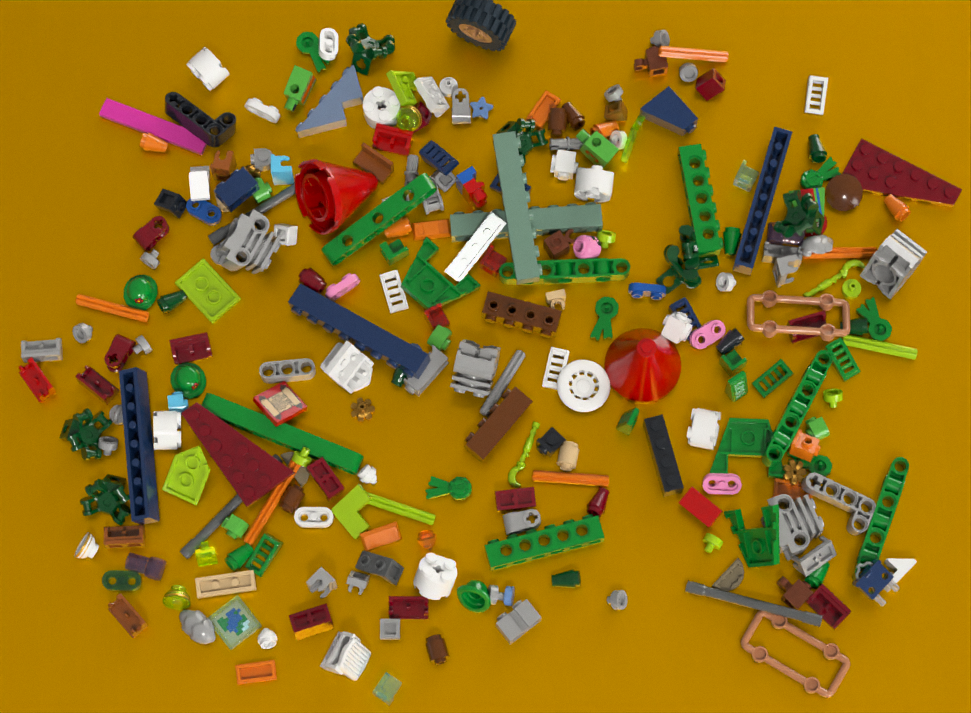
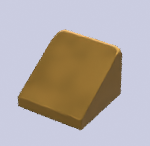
M622 100L605 106V119L627 121L628 109Z

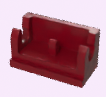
M824 310L788 320L786 326L821 328L823 324H827L825 319L826 312ZM789 334L792 344L820 336Z
M207 332L169 340L175 365L213 357Z
M86 365L84 367L85 371L75 376L77 381L108 405L120 390L93 368Z
M323 457L306 467L308 474H311L327 496L328 502L333 497H338L342 494L345 487Z
M534 487L495 491L497 511L536 506Z
M823 584L805 602L817 614L823 615L822 619L834 630L851 613V610Z
M389 596V619L429 620V599L424 596Z
M327 603L289 615L297 641L334 629Z

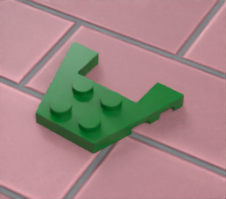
M426 237L401 284V288L429 312L477 291L481 285L469 274L456 286L447 280L427 262L439 251V247Z
M729 418L710 473H728V456L761 458L773 433L769 420ZM769 453V457L775 460L776 456L773 453ZM782 459L776 466L768 467V478H783L786 472L783 471Z
M778 504L761 507L765 527L745 528L741 509L724 511L726 519L730 518L733 525L730 527L733 534H737L741 542L739 548L748 567L780 564Z

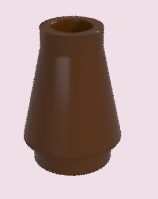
M567 102L562 106L565 109V113H567V123L570 128L578 130L585 125V117L571 102Z

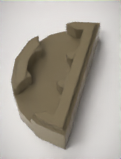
M286 452L280 455L287 466L294 452ZM300 466L294 476L300 487L307 483L310 473L308 474L306 467Z
M737 558L711 587L727 592L739 587L744 578L743 563L740 559Z

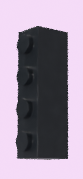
M663 414L646 418L643 421V428L663 498L680 494L684 486Z

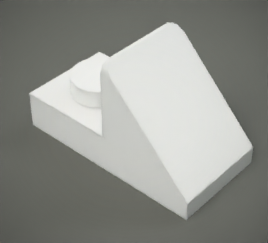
M209 166L190 167L191 201L210 200Z
M887 558L884 564L894 572V574L890 573L894 576L892 580L897 583L917 561L915 559ZM888 585L884 587L886 592L891 589Z

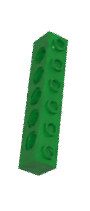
M701 144L681 146L678 148L677 154L690 223L696 236L699 258L713 255L718 256L721 249H723L722 237L719 238L718 236L720 224L719 220H715L714 213H717L716 203L712 202L711 199L713 187L712 184L709 185L708 183L710 172L709 167H705L704 162L707 160L706 151L702 150ZM696 163L699 167L692 168L690 164ZM698 180L702 185L696 186L693 181ZM703 198L706 202L698 203L696 199ZM700 216H707L709 220L702 221ZM709 233L712 235V238L706 239L703 234Z
M590 514L583 516L582 520L579 521L571 519L564 521L563 525L560 526L551 524L545 526L544 530L537 531L532 529L526 531L525 535L518 536V534L507 536L506 540L499 541V539L488 541V544L485 545V553L490 571L601 543L604 542L605 537L599 516ZM578 528H584L586 529L587 534L584 536H580L577 534L576 530ZM559 533H566L568 539L561 541L557 535ZM540 538H547L549 544L546 546L540 545L538 542ZM521 543H528L530 549L527 551L522 550L519 547ZM502 548H510L511 554L508 556L503 555L500 552Z

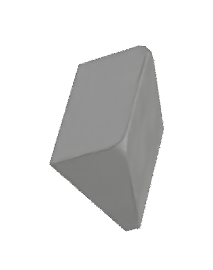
M436 170L430 176L436 180L438 188L443 192H446L456 182V177L452 172L445 176Z

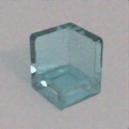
M743 160L733 185L750 192L759 172L747 167V161Z
M386 672L373 690V695L390 706L402 682Z

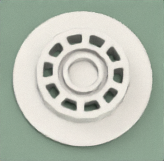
M583 359L576 360L567 364L561 370L557 379V391L562 402L572 410L590 412L601 407L607 400L610 393V380L606 371L596 362Z

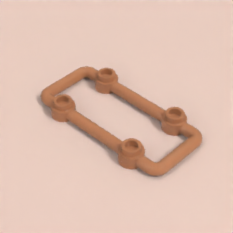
M767 290L763 294H752L747 298V326L752 331L762 332L767 338H772L777 333L820 335L822 340L830 341L834 336L843 337L850 333V305L846 300L836 299L828 293L822 294L819 298L777 295L776 292ZM754 301L762 302L768 308L773 307L776 303L819 305L825 311H829L833 306H841L843 329H835L832 324H823L821 328L777 325L772 320H767L763 324H755Z
M761 610L755 614L740 641L742 648L752 654V659L755 662H765L803 684L804 690L809 694L818 693L826 698L832 697L850 668L849 658L839 652L836 644H825L789 623L787 617ZM763 617L771 620V624L775 629L784 628L823 651L826 659H837L843 663L828 690L820 686L817 678H806L769 656L765 647H754L748 643Z

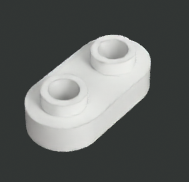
M331 28L321 30L319 36L318 53L324 60H334L338 53V33Z
M257 98L248 99L244 105L248 111L272 123H277L281 117L276 107L271 105L268 107Z
M300 507L296 510L294 519L296 524L303 528H326L333 523L334 516L327 507ZM303 515L308 516V519L306 521L301 520V517ZM326 515L328 518L326 521H321V516Z

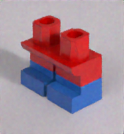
M473 166L456 176V187L468 204L473 202L477 209L487 204V194L484 192L485 184L483 182H476V170Z

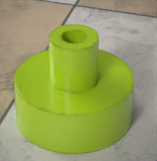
M598 230L596 238L601 242L602 248H608L609 243L615 242L616 233L609 230Z
M855 279L846 280L841 289L843 296L847 299L857 298L861 292V284Z
M836 388L826 389L823 391V400L829 402V407L835 408L837 407V402L843 400V391Z
M303 447L301 452L295 451L291 458L292 461L304 467L309 466L312 458L308 455L310 449Z
M706 533L703 538V542L707 544L704 550L708 553H711L713 549L720 550L724 543L720 538L710 533Z

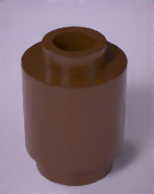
M550 108L548 113V132H551L553 136H562V133L566 132L567 113H565L564 108Z
M293 484V486L288 485L279 501V508L289 514H293L305 497L304 489L296 484Z
M441 634L426 638L427 643L425 645L430 662L435 663V665L446 663V659L450 656Z

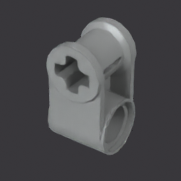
M463 88L456 89L452 94V124H471L469 94ZM459 92L466 95L462 102H459V99H455V95H458Z
M430 177V179L437 187V191L422 202L426 215L436 210L444 211L442 197L439 193L437 182L433 177Z
M534 509L512 512L502 516L506 535L537 529L541 524V516ZM533 515L534 518H537L535 523L529 521V516Z

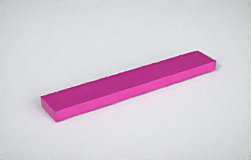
M106 98L99 113L103 118L142 133H151L168 143L199 155L203 154L207 146L206 143L182 126Z

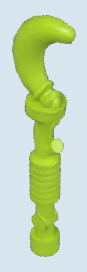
M857 259L847 261L838 274L824 280L816 288L811 289L810 292H805L803 296L811 297L818 291H823L831 286L832 283H836L837 279H841V277L843 279L846 278L851 267L858 266L864 269V263Z
M533 421L529 437L526 439L520 461H517V466H514L508 473V481L513 487H521V484L516 481V474L526 467L524 463L525 458L529 457L528 452L532 448L533 438L536 435V430L540 427L538 422Z

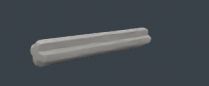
M516 350L480 409V413L483 416L488 417L490 415L489 410L498 402L525 358L523 351Z

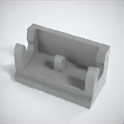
M765 241L762 262L775 264L776 258L797 254L798 260L794 266L800 267L803 248L801 246L792 247L769 244V242Z
M797 254L776 258L772 272L777 288L794 281V277L789 279L786 277L788 274L798 270V267H794L795 262L798 260Z
M62 339L21 341V358L24 363H27V360L31 357L35 362L63 360Z
M821 536L819 540L822 543L800 559L797 556H792L791 559L795 561L793 567L807 577L835 557L837 554L830 539L828 540Z
M322 567L306 582L311 593H314L317 589L318 592L325 589L320 598H325L333 589L336 590L338 588L336 580Z

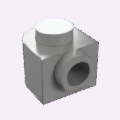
M266 148L254 149V154H251L250 157L251 165H255V170L268 171L271 169L272 152Z

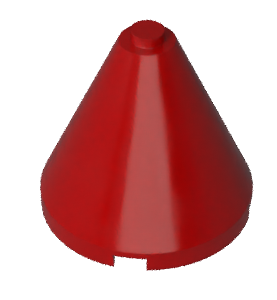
M317 159L303 161L298 166L301 168L300 173L295 174V194L303 217L308 216L312 224H309V227L321 235L336 231L368 199L378 186L377 177L370 172Z
M638 328L624 332L611 343L606 353L604 370L609 377L610 387L613 391L615 390L620 394L623 399L633 403L648 404L665 398L676 386L681 373V358L674 343L662 336L660 332L647 328Z

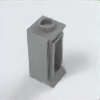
M432 345V353H428L431 361L420 378L407 377V380L404 378V388L411 395L415 393L419 397L449 364L447 361L449 358L434 345Z

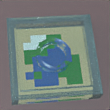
M238 595L208 617L213 623L214 630L230 650L234 649L262 627Z

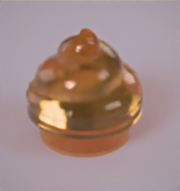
M425 530L418 533V544L431 551L437 539L436 534L433 533V530Z

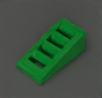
M841 337L825 346L824 350L832 354V364L844 382L861 372ZM836 347L840 348L839 350L833 353V349H835ZM843 353L844 356L837 360L836 357ZM848 360V363L841 367L840 363ZM850 366H852V368H853L852 370H850V371L847 372V373H844V370H845V369H847V368H849Z
M780 359L752 384L765 398L794 375V373ZM778 367H781L786 373L785 376L777 370ZM773 371L780 378L779 381H777L771 374ZM767 376L773 381V386L765 379ZM762 381L768 387V390L765 391L759 382Z
M741 371L727 382L725 393L732 402H736L748 393L747 377L744 371Z
M635 407L626 411L620 418L616 429L626 435H630L638 420L639 409Z
M264 533L245 567L249 570H254L255 574L262 577L279 552L283 542L269 533ZM269 541L274 544V547L272 548L267 545L266 542ZM262 548H265L266 550L270 551V554L268 555L267 553L263 552ZM258 554L264 557L266 561L264 562L257 557ZM254 561L262 565L261 569L252 563Z

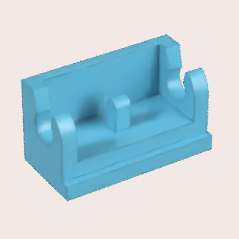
M271 154V175L274 185H292L295 183L292 166L281 165L282 161L290 160L288 156H275Z

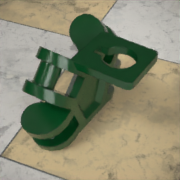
M363 23L358 24L357 28L352 27L349 29L346 42L354 53L351 66L354 65L356 72L368 75L372 60H375L377 56L380 59H385L387 55L395 50V38L393 35H386L381 40H375L369 36L367 27ZM363 59L366 68H359L357 61Z
M519 118L517 122L508 121L496 132V134L515 131L516 137H520L521 148H518L519 155H523L524 164L526 162L525 156L534 147L548 144V139H545L544 136L545 129L534 130V119L525 121L523 118ZM537 135L538 141L533 142L531 136Z
M795 190L792 194H783L787 212L784 220L775 223L774 231L782 233V236L790 238L795 232L801 237L806 229H812L817 235H821L825 218L818 211L819 205L816 201H813L812 194L807 193L802 196L799 190ZM796 200L798 206L793 207L792 201ZM816 219H819V226H818V228H817Z
M682 225L679 228L680 241L682 242L681 250L684 253L683 262L685 263V270L696 269L698 271L699 269L719 266L717 255L699 258L693 227ZM709 260L713 261L712 263H704Z
M672 244L667 245L663 252L666 262L670 265V269L656 279L658 285L665 286L663 284L664 278L672 276L676 278L671 287H666V294H669L681 284H685L688 288L692 289L698 287L702 282L696 269H682L681 266L684 262L681 258H678L680 250Z
M86 408L81 414H74L73 419L65 420L59 438L70 441L72 452L81 449V455L84 460H89L90 458L101 459L102 452L98 447L101 433L113 421L107 419L103 411H99L93 416L90 409ZM98 421L101 423L99 428L94 425Z
M107 474L103 480L97 479L93 485H87L85 490L89 496L80 499V504L84 508L82 511L83 516L101 512L111 515L115 523L123 525L125 517L131 514V509L124 504L130 499L129 494L126 495L123 491V484L126 482V478ZM96 501L97 506L91 507V503Z

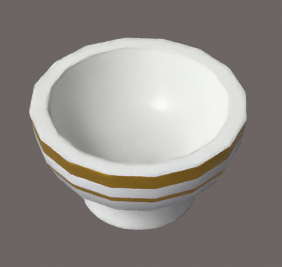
M87 532L83 537L74 557L81 559L86 557L92 559L99 545L95 543V538L91 533Z

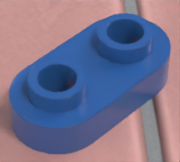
M190 198L186 203L188 213L208 225H217L222 219L220 209L206 200L191 201ZM194 203L199 204L196 208L192 207ZM210 212H214V213H215L214 216H209L208 214H209Z
M630 283L628 293L633 298H643L645 296L653 300H661L662 297L666 296L667 288L657 284Z

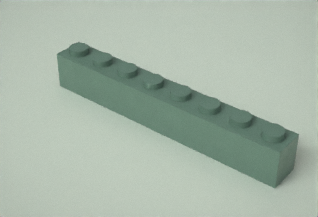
M515 131L493 134V146L516 284L538 282L543 272L541 264H537L536 257H540L538 245L534 246L533 239L536 238L535 227H531L530 222L533 220L532 209H528L527 202H530L529 191H525L524 184H527L526 173H522L521 166H524L523 155H519L518 148H521L520 137H516Z
M588 202L585 205L572 203L563 207L550 205L548 208H540L538 206L529 208L533 212V220L530 222L531 227H535L536 236L552 235L559 230L562 234H566L569 229H573L574 233L597 232L603 228L601 204H596L595 202ZM501 209L492 210L494 214L506 222L504 211ZM477 210L467 214L455 212L453 215H450L452 242L468 241L490 212ZM507 224L495 239L509 238Z

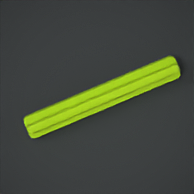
M849 334L842 338L847 346L909 359H916L918 353L916 348Z
M367 492L372 498L367 503L369 505L429 525H433L435 522V514Z

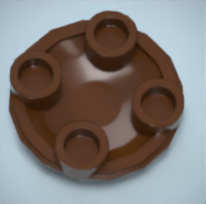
M840 174L834 176L828 182L825 188V196L832 208L837 211H849L859 205L863 196V189L857 178L849 174Z

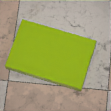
M204 258L175 281V285L180 290H183L187 298L212 324L241 300L237 293Z

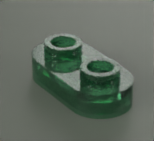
M110 570L103 575L102 584L109 591L133 592L141 587L142 578L136 571ZM112 578L116 579V583L113 585L109 583ZM131 579L136 580L134 585L129 584Z

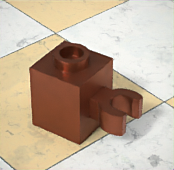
M652 46L646 49L645 59H635V71L647 68L649 77L667 74V58L658 55L660 47Z
M569 229L565 236L559 230L544 239L543 247L551 260H558L569 253L570 245H573L578 238H569L574 233L573 229Z
M782 576L776 583L786 592L781 600L792 609L798 610L813 594L811 591L812 587L806 581H801L800 579L792 585Z

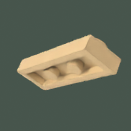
M254 570L195 578L198 599L257 590Z

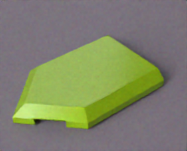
M200 445L174 456L162 490L196 506L211 471Z

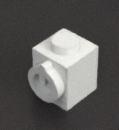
M558 150L557 155L552 156L550 172H554V177L563 181L573 179V173H577L579 164L575 162L576 152Z
M675 311L665 317L661 335L676 344L686 341L692 330L693 325L690 324L692 320L687 318L686 314Z

